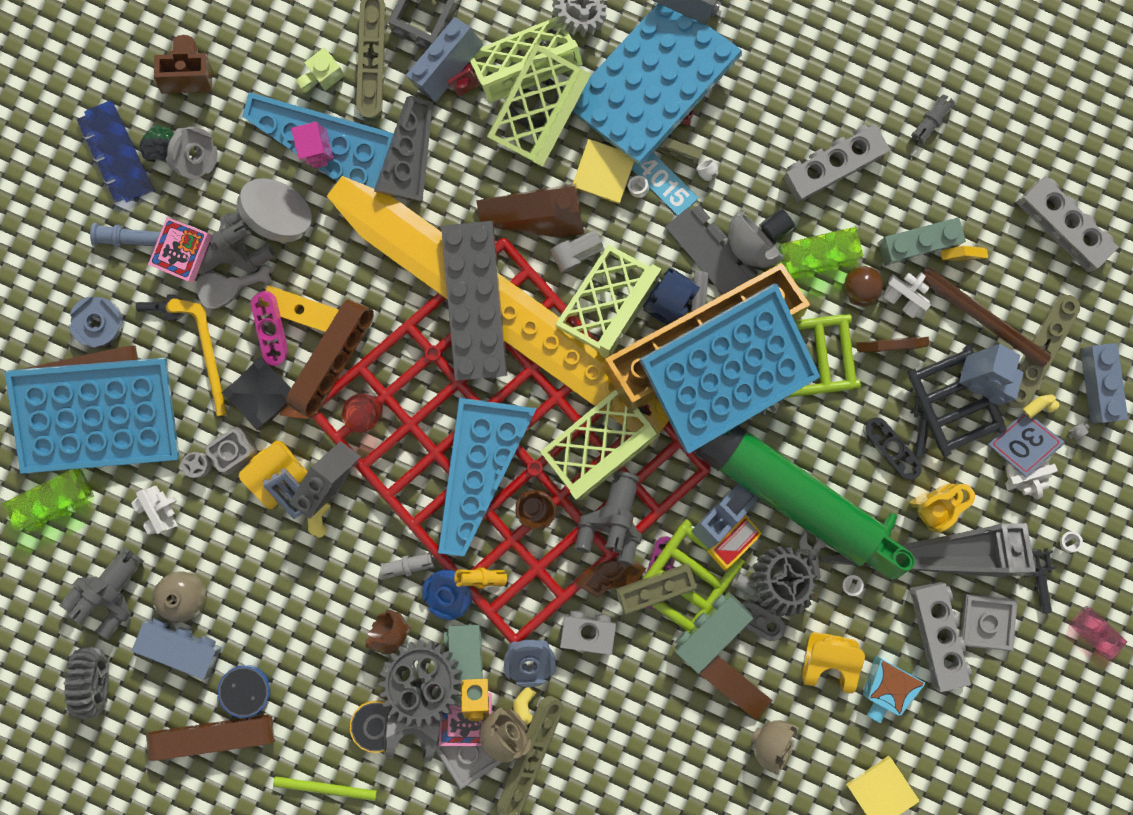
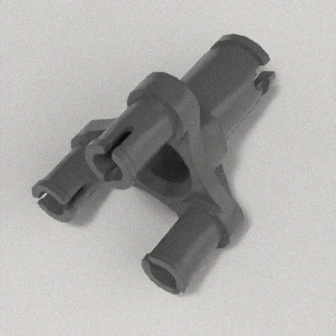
M238 210L232 214L227 213L220 217V228L211 237L196 278L200 274H205L223 263L234 265L251 274L258 270V266L276 258V252L269 243H266L252 253L248 252L241 239L251 235V230H246L249 226L243 221Z
M620 471V473L615 472L613 475L614 480L611 483L606 506L595 512L580 516L578 523L580 530L574 548L580 552L590 553L595 531H604L609 533L605 548L609 551L613 548V552H619L618 563L633 566L636 548L642 539V534L638 532L633 523L634 516L631 513L637 490L636 484H638L639 478L634 474Z
M124 546L121 549L122 552L115 556L100 577H78L72 584L74 587L59 604L61 608L69 612L68 616L71 619H74V621L81 625L96 605L100 606L101 604L107 607L110 613L95 630L107 640H110V637L123 621L126 622L131 615L121 591L139 569V564L144 562L143 559Z

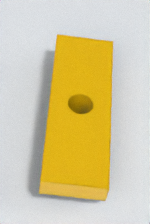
M267 285L266 291L271 292L276 297L282 318L326 332L339 311L336 308ZM262 299L260 306H264L266 309L269 306V302ZM303 306L304 312L299 315L297 313V310L299 307Z

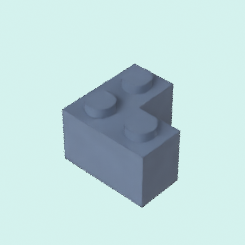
M997 344L966 356L959 383L968 387L971 392L988 398L993 404L1003 405L1004 403L1017 400L1024 373L1017 369L1020 354L1002 344Z

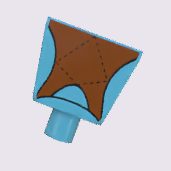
M875 656L863 691V695L873 701L867 716L881 723L888 710L898 716L902 715L924 687L925 682Z

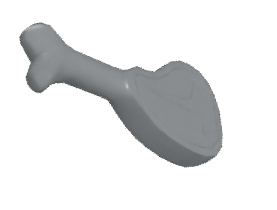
M263 264L259 271L242 277L223 278L215 273H205L198 278L196 284L199 300L209 310L222 308L231 303L244 286L257 282H263L270 286L272 284V279L269 276L271 267Z

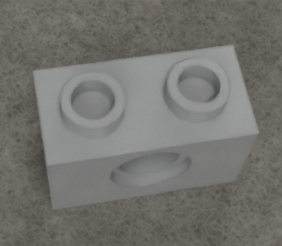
M570 611V614L564 615L560 648L612 655L616 622L611 621V616L596 614V618L585 617L586 613L581 611ZM586 625H591L596 629L595 635L591 638H585L581 634L582 628Z

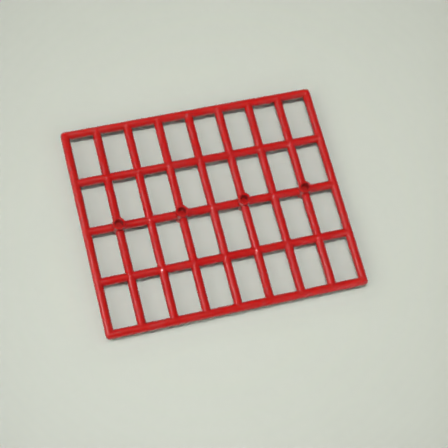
M501 238L495 243L496 255L504 250L521 269L510 282L519 287L529 278L546 297V300L541 305L548 310L554 306L562 315L567 307L564 302L506 238ZM437 293L339 378L320 409L359 375L378 395L338 431L320 411L311 418L335 445L341 441L352 449L344 438L384 403L388 406L403 425L363 460L360 458L355 468L443 568L456 572L459 569L446 554L438 553L439 546L420 526L445 504L447 488L415 517H412L395 497L434 461L449 476L451 462L443 453L453 446L455 430L436 446L418 425L457 390L466 399L481 401L466 384L470 379L455 381L454 369L442 357V353L452 345L451 332L435 346L416 327L418 323L446 300ZM576 316L568 317L566 320L572 327L582 326L581 321ZM587 330L588 337L597 341V339L589 332V330ZM408 333L422 348L425 355L385 389L369 371L368 367ZM504 341L505 348L523 366L524 370L487 402H503L526 380L532 377L547 393L549 398L536 409L526 431L556 405L573 424L577 422L581 416L565 400V397L573 390L566 385L557 390L539 370L541 367ZM431 362L435 363L451 383L416 414L410 417L393 396ZM646 404V405L643 406V407L645 408V410L647 411V413H646L645 415L650 416V415H651V412L649 411L650 406H649L648 404ZM603 414L594 415L591 419V425ZM670 421L667 422L663 430L673 441L635 474L639 478V482L636 484V495L651 510L635 526L641 534L711 472L710 466L695 456L694 451L689 454L685 453ZM587 422L583 424L581 427H586ZM576 430L572 433L571 443L579 435L583 434L585 436L586 431ZM590 431L589 442L594 447H602L603 441L595 432ZM410 432L426 449L428 454L392 486L387 488L369 467ZM626 435L625 441L629 439L632 435ZM622 436L609 447L606 446V448H618L621 445ZM567 438L561 443L566 444ZM520 444L515 454L527 469L492 499L481 521L483 522L487 519L505 540L471 570H476L477 568H485L487 570L511 547L530 569L491 604L485 600L474 586H470L472 601L510 644L525 640L581 589L576 582L583 575L581 574L563 590L545 570L577 541L580 530L579 526L543 558L537 561L520 541L531 529L522 524L512 532L494 512L535 476L553 496L552 500L556 507L561 505L577 524L579 523L580 516H583L567 498L571 495L569 488L565 485L560 490L542 470L548 464L545 457L541 455L537 460H534ZM557 446L549 454L554 459L566 447ZM681 449L698 470L662 503L658 504L641 483L677 450ZM597 450L600 455L589 465H597L601 461L602 451ZM606 451L605 457H607L611 452ZM625 466L621 467L617 471L618 473H620V471L630 473ZM586 467V472H585V474H586L589 470H591L592 468H587V467ZM581 472L571 480L572 483L581 478ZM607 500L595 511L600 510L602 507L606 506ZM595 531L593 543L604 555L585 572L602 562L613 560L619 555V552H613V548L610 551L605 548L607 542L597 531ZM538 576L556 598L515 634L497 612Z

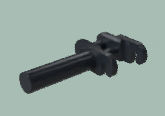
M913 396L916 402L914 411H910V414H914L915 418H918V415L921 416L914 455L918 458H924L929 425L924 413L919 412L920 404L917 397ZM946 398L940 399L939 401L945 402Z
M1044 548V551L1032 549L1037 565L1033 576L1036 578L1042 614L1052 613L1045 571L1048 570V573H1051L1053 569H1056V566L1051 564L1050 554L1053 553V550H1048V548ZM1044 555L1046 567H1041L1039 556Z

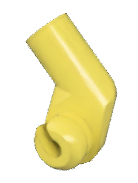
M1049 394L1037 397L1022 410L1031 419L1044 408L1048 412H1054L1059 408L1060 404L1055 400L1056 397Z
M326 503L311 519L307 517L308 531L312 536L315 535L321 538L326 534L327 528L322 523V516L330 508L331 505L329 503Z
M525 687L513 702V711L522 718L526 725H529L533 719L528 709V703L536 695V692L531 687Z

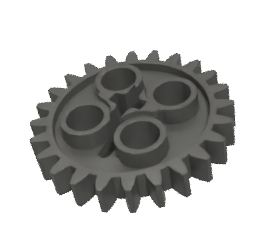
M419 640L416 647L415 643L408 642V650L400 646V655L391 653L390 655L394 661L392 663L384 662L385 666L389 669L388 672H380V675L386 677V680L378 683V685L385 687L386 691L379 695L380 697L388 698L383 706L393 707L389 715H398V722L403 723L407 719V726L413 727L416 722L417 727L423 728L426 721L429 726H434V718L442 722L444 721L443 712L452 714L449 708L450 704L458 706L459 703L454 697L455 695L463 694L457 690V686L464 684L463 681L457 680V676L461 675L463 671L454 669L459 661L455 659L450 660L453 653L450 651L443 653L444 646L439 644L435 649V642L429 641L426 646L425 641ZM433 660L435 668L433 672L428 674L426 665L429 661ZM415 661H418L417 668L415 667V664H414ZM409 668L410 677L408 680L403 681L402 672L404 669ZM421 679H424L425 683L421 685V688H418L417 684L421 683ZM436 686H440L441 695L435 700L432 697V691ZM414 693L416 703L410 707L408 705V697ZM425 699L428 702V705L426 707L424 706Z

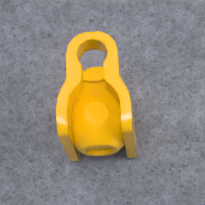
M276 440L266 449L260 451L244 466L239 473V478L265 507L273 509L278 505V502L263 486V481L267 478L269 480L272 479V475L275 473L280 474V470L285 468L301 484L308 472L284 442Z
M944 484L931 493H925L916 497L910 502V505L918 508V515L927 525L926 527L929 531L941 533L951 527L957 521L960 513L974 503L975 493L967 484ZM961 489H963L967 494V499L963 503H961L963 500V492L961 491Z
M819 632L811 633L808 638L802 669L804 685L815 686L820 674L824 670L836 669L841 672L840 686L843 692L853 694L856 691L865 660V654L860 649L859 643L854 639Z

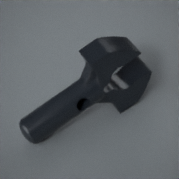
M167 294L164 302L136 303V310L138 312H163L166 315L165 320L177 321L186 314L167 312L166 305L170 300H182L180 297L172 294Z

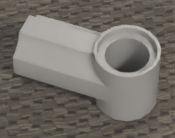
M595 230L573 241L562 242L550 249L561 273L576 268L582 261L604 251L602 241Z

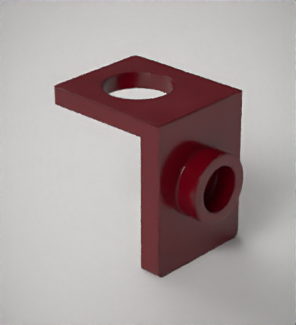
M470 62L459 74L447 81L448 85L459 97L480 85Z

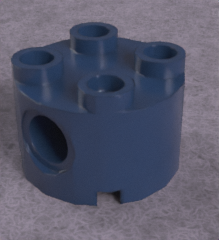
M671 267L663 274L664 279L658 282L643 309L644 312L666 325L685 315L688 310L685 306L690 300L694 299L700 289L696 282Z

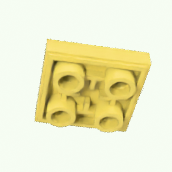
M588 139L573 184L576 183L577 190L620 204L634 161L617 148Z
M887 756L846 784L866 815H900L919 802V799L890 756Z

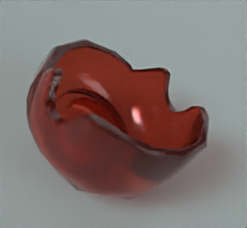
M358 393L345 401L342 406L341 418L345 426L351 431L365 433L372 430L382 421L383 406L380 400L371 393Z

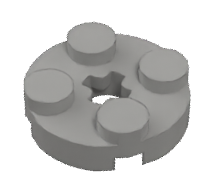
M196 127L178 128L175 130L168 145V155L166 157L168 166L173 168L178 175L189 179H200L205 173L209 174L215 167L218 156L217 146L213 145L211 134L204 129ZM194 146V151L197 152L196 157H191L190 159L189 151Z

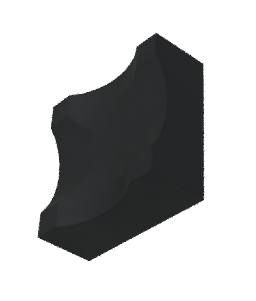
M259 357L236 381L221 393L246 417L256 430L261 431L287 407L286 398L291 387L264 359Z

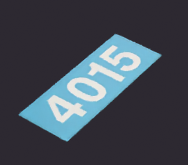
M654 153L641 166L634 162L632 170L637 175L645 177L649 187L677 215L681 214L699 198Z

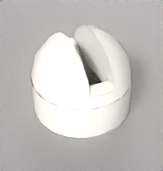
M714 159L706 160L696 167L699 176L705 181H711L712 177L716 178L719 172Z
M638 175L629 180L628 189L632 196L642 198L648 193L649 184L645 177ZM637 184L641 191H638L634 186Z
M1073 531L1065 533L1060 538L1061 548L1068 553L1080 550L1083 545L1082 537ZM1075 539V544L1069 547L1065 545V543Z
M850 575L844 579L843 589L848 595L856 596L863 591L864 584L860 577ZM852 580H858L854 592L849 591Z

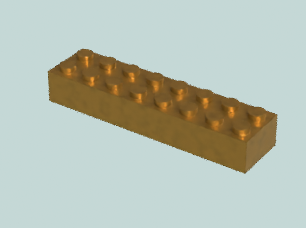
M781 263L606 358L603 370L629 412L657 398L639 361L640 358L770 285H778L794 321L803 317L810 304L784 265Z

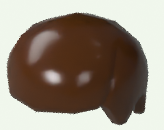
M868 266L853 268L846 275L844 291L850 303L859 307H867L880 299L883 280L877 270Z
M531 490L521 494L518 498L515 514L519 522L530 529L547 528L556 517V506L546 492Z

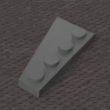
M415 96L406 97L374 192L415 202L423 201L433 108L432 101Z

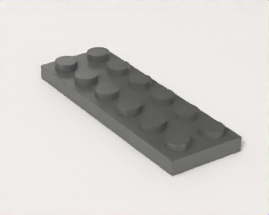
M484 221L441 226L455 381L507 376L494 222Z

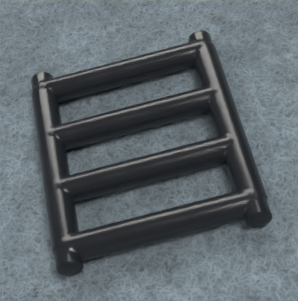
M970 344L962 348V352L917 371L916 369L907 370L910 383L943 458L951 455L952 450L995 431H998V433L1005 432L1007 430L998 405L991 403L983 395V398L938 418L936 417L931 403L968 387L960 384L959 380L927 394L921 380L964 362L966 356L975 353ZM987 407L992 422L952 440H946L941 427Z

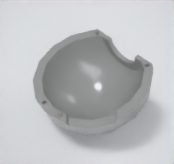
M739 210L732 217L729 224L728 243L734 255L740 261L752 267L765 268L775 265L784 259V254H781L765 233L745 215V211L741 212Z

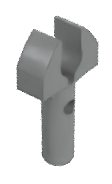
M803 532L798 540V549L804 550L808 554L809 565L814 566L811 573L818 576L815 580H819L821 576L818 552L821 548L826 547V545L814 536L815 543L811 548L807 543V532Z

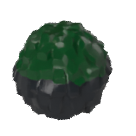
M160 125L148 129L139 145L143 158L151 162H155V160L165 161L168 155V145L174 135V131L169 127H161Z

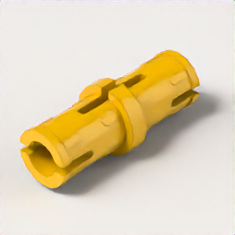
M477 568L476 570L459 569L455 572L454 581L458 587L475 586L478 589H483L486 586L502 587L507 582V574H504V570H486L485 568Z

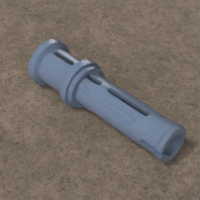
M93 223L90 230V241L94 246L102 243L113 244L114 247H120L123 244L155 247L161 232L124 229L121 225L109 227Z

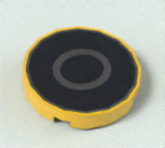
M383 700L363 703L353 713L350 721V734L353 741L361 749L370 753L384 751L383 732L388 707L383 706L385 703Z

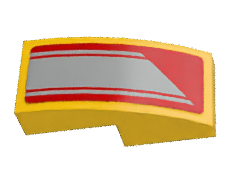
M744 515L721 541L707 552L725 571L762 533Z

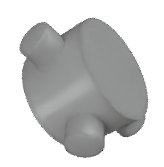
M1080 423L1074 426L1069 431V438L1072 439L1074 437L1077 440L1085 436L1089 432V424L1084 425Z

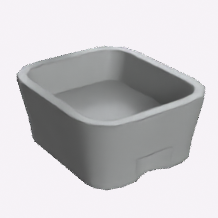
M241 427L230 429L209 443L205 449L206 454L210 457L216 469L224 475H230L249 463L257 455L258 451L248 433Z

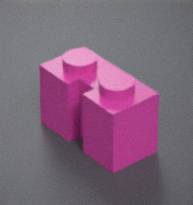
M313 122L291 128L299 160L309 166H313V168L325 167L328 165V161L334 160L327 130L319 123Z

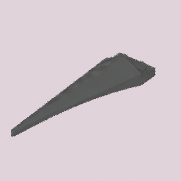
M1027 523L998 524L962 533L900 544L914 556L915 565L911 570L1003 578L1006 576H1033L1036 572ZM841 554L825 556L820 560L822 563L856 565ZM865 562L863 565H861V566H869V567H872V566H870L869 564H867L866 562Z

